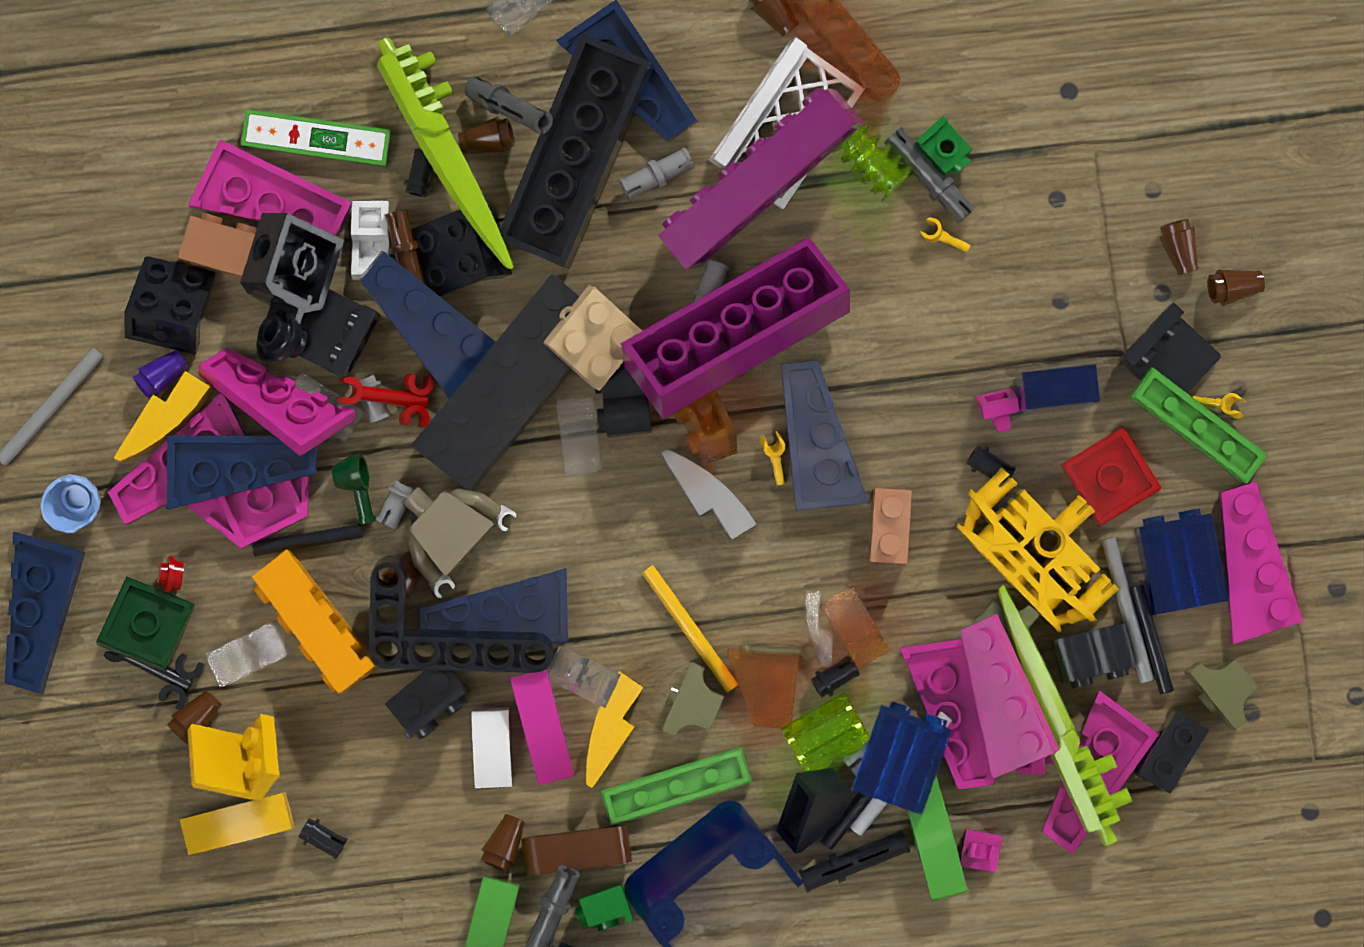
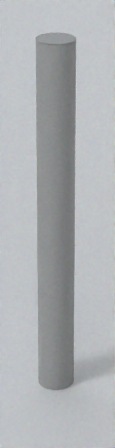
M93 347L0 451V462L7 467L104 358L97 349Z
M1116 537L1103 540L1101 542L1112 583L1119 589L1115 594L1123 623L1126 624L1139 683L1152 681L1154 678Z

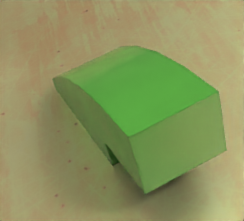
M937 776L901 785L902 798L931 901L934 902L968 893Z
M487 875L483 876L465 947H505L521 884Z

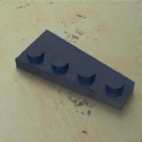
M614 0L556 40L565 50L573 55L583 33L650 61L654 68L635 113L667 142L698 122L617 0Z
M382 250L359 278V281L397 328L400 335L419 357L422 364L441 386V389L448 398L453 395L496 342Z
M818 360L781 364L795 510L869 504Z
M168 435L166 509L172 510L317 474V446L299 456L276 436Z
M13 531L12 544L15 545L14 563H11L13 589L12 600H9L8 615H11L10 634L7 635L5 683L44 694L85 552Z
M567 568L420 608V629L538 632L549 637L552 643L568 642ZM420 642V646L431 645L428 642ZM457 643V644H455V645H467V644H465V643Z

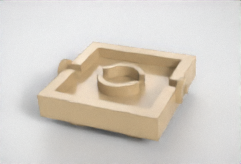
M588 285L572 307L568 306L562 310L559 315L561 321L543 343L591 387L600 391L623 362L621 343L642 332V330L599 290Z

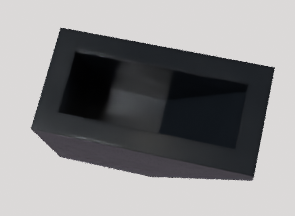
M833 768L796 773L776 829L777 833L794 854L803 852L842 819L852 790Z

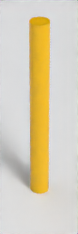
M654 565L642 572L643 577L726 693L738 686L739 684Z

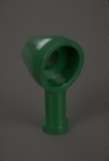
M362 454L349 456L332 467L334 484L338 489L353 491L359 517L357 519L358 524L374 522L376 517L373 515L368 493L370 477L366 460Z

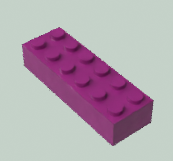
M818 88L802 101L805 107L798 114L792 115L789 113L773 127L777 132L772 137L758 139L745 151L749 157L742 163L738 162L736 164L732 162L718 174V178L721 180L714 187L708 188L705 186L689 200L693 205L687 211L683 210L680 212L678 210L662 223L665 230L658 235L659 238L686 270L698 268L865 124L837 90H820Z
M810 237L622 342L624 367L660 416L665 419L850 313V289Z

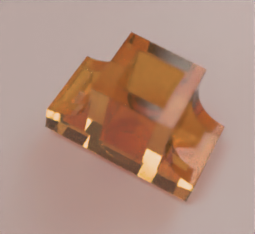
M853 586L820 605L830 626L857 669L890 651Z

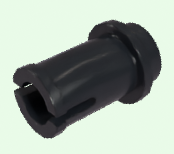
M422 149L414 150L409 179L404 180V185L407 186L406 193L418 197H427L428 191L433 189L430 185L433 168Z
M977 445L966 462L967 465L971 466L973 473L979 471L990 479L1001 467L1009 474L1004 481L1009 477L1011 478L1016 470V467L1009 465L990 453L987 446L982 448Z
M847 655L844 659L823 672L817 670L815 672L816 676L810 680L821 698L826 695L831 697L834 695V690L853 678L860 676V673L854 662Z
M308 818L298 838L304 840L303 845L306 846L309 843L337 859L348 838L342 837L319 824L320 819L317 818L314 821Z

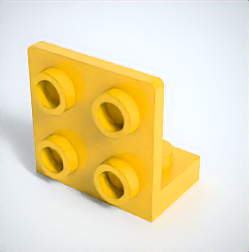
M260 714L252 726L247 727L244 735L191 724L188 728L191 783L194 788L261 801L280 776L274 716Z

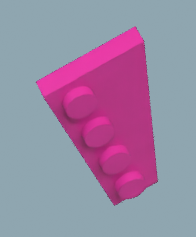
M219 140L188 206L260 221L262 213H288L338 236L352 207V203Z
M228 348L223 349L199 364V376L299 456H302L354 421L355 410L345 405L340 409L328 403V397L316 391L311 395L297 388L296 382L285 376L282 378L274 377L266 373L265 366Z
M222 393L215 397L213 402L200 413L198 412L187 422L188 424L175 434L178 436H246L227 397ZM167 440L147 460L141 462L108 491L124 525H129L167 505Z
M1253 482L1219 493L1222 537L1226 560L1224 561L1225 575L1227 576L1228 612L1230 613L1231 644L1303 622L1257 483Z
M995 614L962 629L961 635L992 779L1060 750L998 615Z
M963 640L900 648L911 672L916 689L921 696L930 723L934 721L940 712L945 713L952 719V722L938 740L957 788L965 789L996 784L995 778L992 779Z
M1098 690L1080 733L1078 748L1088 746L1094 761L1112 754L1117 768L1101 774L1108 793L1111 795L1119 791L1159 734ZM1061 780L1041 832L1073 854L1088 832H1085Z

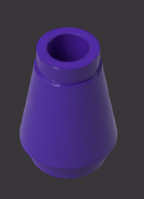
M175 349L171 353L137 368L138 373L132 378L149 400L152 395L160 398L189 365L181 353Z

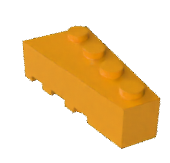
M285 550L252 576L257 583L252 587L255 593L265 605L269 602L272 603L279 613L275 616L276 620L288 634L291 632L295 634L300 641L298 648L310 663L315 661L323 672L320 675L333 692L337 691L338 694H346L379 668L371 660L368 649L291 550Z

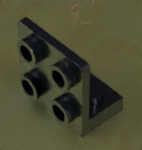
M488 205V207H489V209H490V211H491V213H492V215H493V218H494V220H495V222H496V218H495V215H494V212H493L492 205ZM460 209L411 229L413 241L418 242L419 248H416L426 285L440 297L479 281L502 279L512 275L511 269L506 268Z
M146 256L124 311L125 338L196 355L200 345V321L215 281V272Z
M329 289L323 309L303 314L301 324L302 328H305L307 331L308 339L303 352L299 356L341 378L349 377L381 315L376 310L366 305L362 306Z
M1173 302L1129 347L1118 361L1139 380H1141L1149 367H1153L1188 394L1221 358V354L1181 318L1184 311Z
M425 670L387 701L385 705L406 730L403 734L407 739L417 736L421 740L440 726L436 719L443 713L452 716L468 703L464 696L470 690L454 671Z

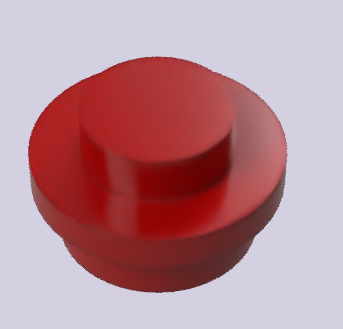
M168 556L166 563L160 562L157 583L164 585L165 593L181 589L184 562L175 560V556Z

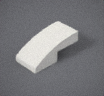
M352 201V280H359L381 250L390 256V233L384 214L389 213V201Z
M509 707L472 709L475 788L512 787Z

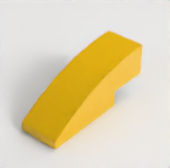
M185 371L166 402L152 395L114 458L120 462L128 463L163 444L167 440L168 435H175L198 413L215 389Z
M620 671L604 696L590 736L586 784L591 788L594 787L635 727L623 717L644 687Z
M286 792L264 797L261 801L252 800L180 819L188 855L295 828Z

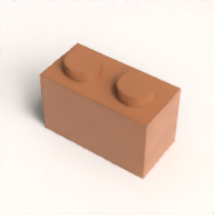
M202 213L200 218L190 216L178 259L184 263L241 279L257 228L242 223H237L236 228L222 225V218L207 213Z
M874 488L872 490L868 563L907 565L912 490Z

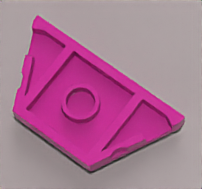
M310 476L188 505L187 507L243 549L309 517Z

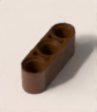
M628 825L547 834L521 839L526 876L556 873L560 865L567 866L566 871H569L570 867L579 870L632 862Z

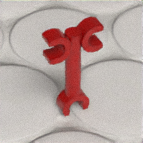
M406 374L403 380L406 392L363 386L355 377L339 379V383L348 384L352 388L350 397H337V402L340 404L352 405L359 400L406 406L399 414L400 425H410V417L414 412L419 417L418 427L425 428L430 423V415L426 407L428 403L427 394L434 387V378L432 376H424L423 385L418 389L415 386V374Z

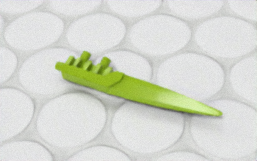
M391 38L381 40L378 46L383 56L379 58L377 67L423 153L452 199L482 240L506 268H514L488 204L443 116V106L438 100L452 95V89L447 81L434 87L429 86L426 81L427 76L422 71L436 65L433 53L429 51L416 57L412 55V49L409 44L396 49Z
M1002 585L999 588V597L1011 645L1060 749L1051 754V757L1085 832L1089 833L1097 830L1103 846L1111 845L1118 841L1111 827L1112 824L1120 821L1116 808L1133 802L1127 788L1111 795L1108 793L1101 774L1117 768L1112 754L1094 761L1088 746L1078 748L1080 738L1056 685L1005 586Z

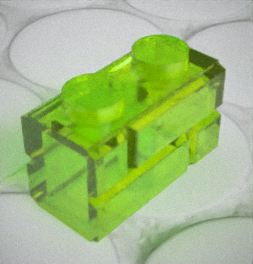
M845 692L780 728L804 772L827 769L833 759L844 753L853 754L863 747L864 742L870 739L865 726Z

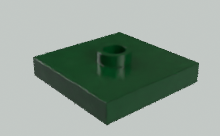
M126 576L96 640V644L165 672L193 613L195 604Z

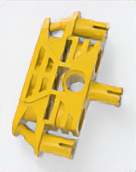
M1002 467L976 493L970 488L968 493L970 502L966 511L964 525L957 524L956 528L1033 609L1040 613V616L1057 633L1062 632L1060 626L1068 623L1074 624L1084 620H1089L1090 622L1097 621L1093 614L1119 589L1102 573L1100 578L1079 598L1075 597V594L1081 589L1079 584L1081 582L1087 583L1091 579L1089 575L1091 573L1096 574L1101 569L1069 537L1095 510L1090 505H1087V502L1078 495L1053 520L1024 489H1019L1016 492L1017 497L1015 499L1010 498L1006 502L1008 504L1006 508L1001 507L994 512L992 507L1013 487L1018 485L1012 477L1004 481L1009 474ZM982 514L989 524L976 535L973 533V529L977 519ZM1003 518L1020 537L1016 540L998 522ZM1052 530L1057 535V543L1051 550H1043L1039 542L1040 536L1045 531ZM1029 541L1036 553L1048 557L1041 565L1023 548ZM1051 569L1068 586L1066 590L1048 574ZM1062 601H1065L1073 608L1057 616H1054L1052 612Z

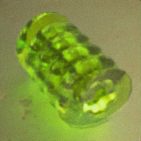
M867 123L860 127L832 153L844 149L841 162L844 164L855 160L851 172L856 174L865 170L861 182L868 184L875 181L871 193L876 195L885 191L881 201L883 202L907 179L912 167L908 165L899 169L898 165L902 156L899 154L889 159L887 156L892 146L888 144L878 148L877 145L881 135L877 134L868 138L867 134L871 125Z

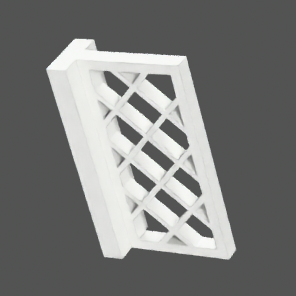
M795 37L789 40L709 158V161L723 169L732 162L736 163L741 154L745 153L748 149L746 147L752 138H754V143L759 139L758 129L762 123L779 122L786 116L781 115L778 101L785 92L797 91L801 111L805 108L802 104L804 100L802 89L822 86V89L825 90L828 89L827 85L841 83L853 91L846 101L852 108L864 91V88L807 48L805 43ZM806 59L818 67L821 82L801 85L799 69ZM825 72L832 76L834 79L826 80ZM794 78L796 86L787 88ZM774 107L775 117L766 118ZM806 175L773 204L781 210L784 209Z

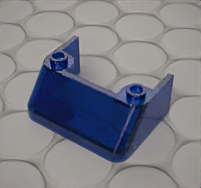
M726 800L719 803L628 876L624 887L625 895L662 947H675L671 940L679 935L684 927V914L674 899L731 854L735 856L742 866L748 869H760L775 859L797 888L803 884L801 878L739 802Z

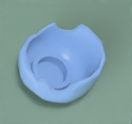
M68 474L57 478L46 488L42 496L40 509L43 519L54 530L64 533H75L96 518L97 512L100 509L101 499L97 487L86 477Z

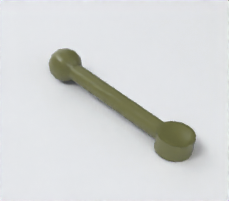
M742 644L738 650L739 655L743 658H749L751 655L798 656L808 661L812 660L816 654L815 649L811 646H805L802 649L756 648L751 647L749 644Z

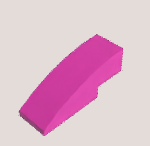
M545 669L542 672L528 673L510 678L538 784L542 785L575 776L548 670Z

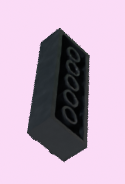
M583 33L581 34L549 111L553 117L552 126L545 134L541 133L501 226L500 234L505 243L570 269L654 68L650 61Z
M551 274L411 446L465 490L474 491L572 372L573 369L543 342L561 321L559 315L562 310L568 306L572 307L580 296Z

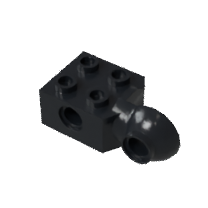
M288 213L261 214L240 281L247 294L270 305L267 317L259 328L256 342L257 354L260 360L267 363L279 362L288 357L293 359L303 352L308 339L307 331L305 328H302L301 324L303 314L323 309L344 242L343 239Z

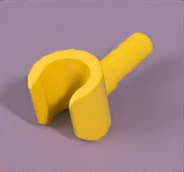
M936 218L926 219L929 224L938 227V230L934 235H927L925 232L920 231L925 241L930 243L941 241L967 253L970 244L944 231Z
M1228 393L1222 399L1193 396L1203 406L1221 409L1234 419L1244 417V414L1239 411H1231L1233 403L1238 401L1246 403L1237 394Z
M776 431L777 442L772 446H768L766 438L762 434L760 436V444L765 454L770 457L776 485H783L785 480L781 465V455L785 450V443L780 433Z

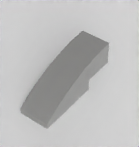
M668 449L661 453V456L699 518L712 510L731 541L757 525L735 495L707 470Z

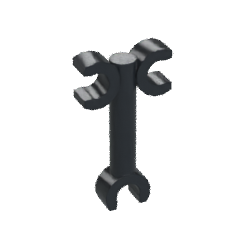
M105 652L103 655L111 662L126 661L169 683L170 685L161 689L158 700L165 701L171 691H175L180 698L176 705L178 710L188 702L187 692L193 683V679L198 678L205 669V664L199 662L193 672H187L184 668V663L188 655L184 653L178 656L176 660V670L167 667L165 672L120 654L114 655L110 652Z

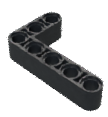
M391 555L382 557L375 564L370 578L369 654L373 663L378 667L385 669L538 673L547 669L551 664L553 644L549 637L538 632L406 629V566L401 559ZM386 567L392 568L397 572L399 579L394 583H385L381 580L379 571ZM384 604L392 605L396 608L398 616L391 620L384 619L379 614L378 608ZM382 641H391L397 647V653L392 656L383 655L378 649V644ZM419 642H428L433 646L435 653L429 657L420 656L415 650V645ZM457 643H465L471 648L472 654L466 658H459L452 652V647ZM494 644H502L507 647L509 655L504 659H496L489 653V648ZM532 645H539L546 651V656L541 660H533L528 657L526 650Z

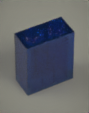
M1096 364L1022 372L1013 380L1014 391L1020 408L1017 416L1086 409L1101 401Z
M1199 508L1178 512L1179 520L1165 522L1164 515L1142 519L1143 527L1134 529L1152 615L1229 601L1212 514L1201 515Z
M891 701L889 707L884 705L880 707L851 790L923 816L952 730L946 728L947 720L930 714H926L924 720L910 715L912 708Z

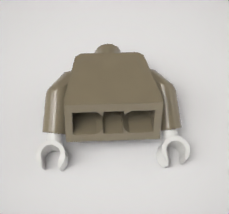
M417 487L403 502L404 505L419 517L409 528L412 534L409 537L408 545L414 567L429 583L436 597L442 598L443 596L438 591L441 584L449 583L452 589L455 588V584L449 577V574L494 525L503 531H507L508 528L502 525V518L507 514L516 518V513L506 506L499 505L481 492L457 488L450 493L443 491L433 501Z

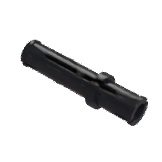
M900 830L898 833L837 856L836 853L829 855V860L804 870L801 869L799 874L808 893L813 889L836 880L839 883L846 881V876L878 865L904 853H909L910 848L903 831Z

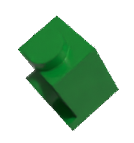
M944 115L915 142L945 176L950 171L957 175L971 162L967 156L971 153L972 148L948 123ZM945 141L950 142L953 145V152L949 154L943 153L940 149V144Z
M622 883L580 897L581 906L575 908L582 929L596 925L598 931H602L619 925V917L624 916L626 923L634 919Z

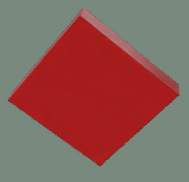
M1124 426L1060 465L1077 494L1087 502V505H1090L1095 510L1091 516L1098 527H1101L1162 489Z

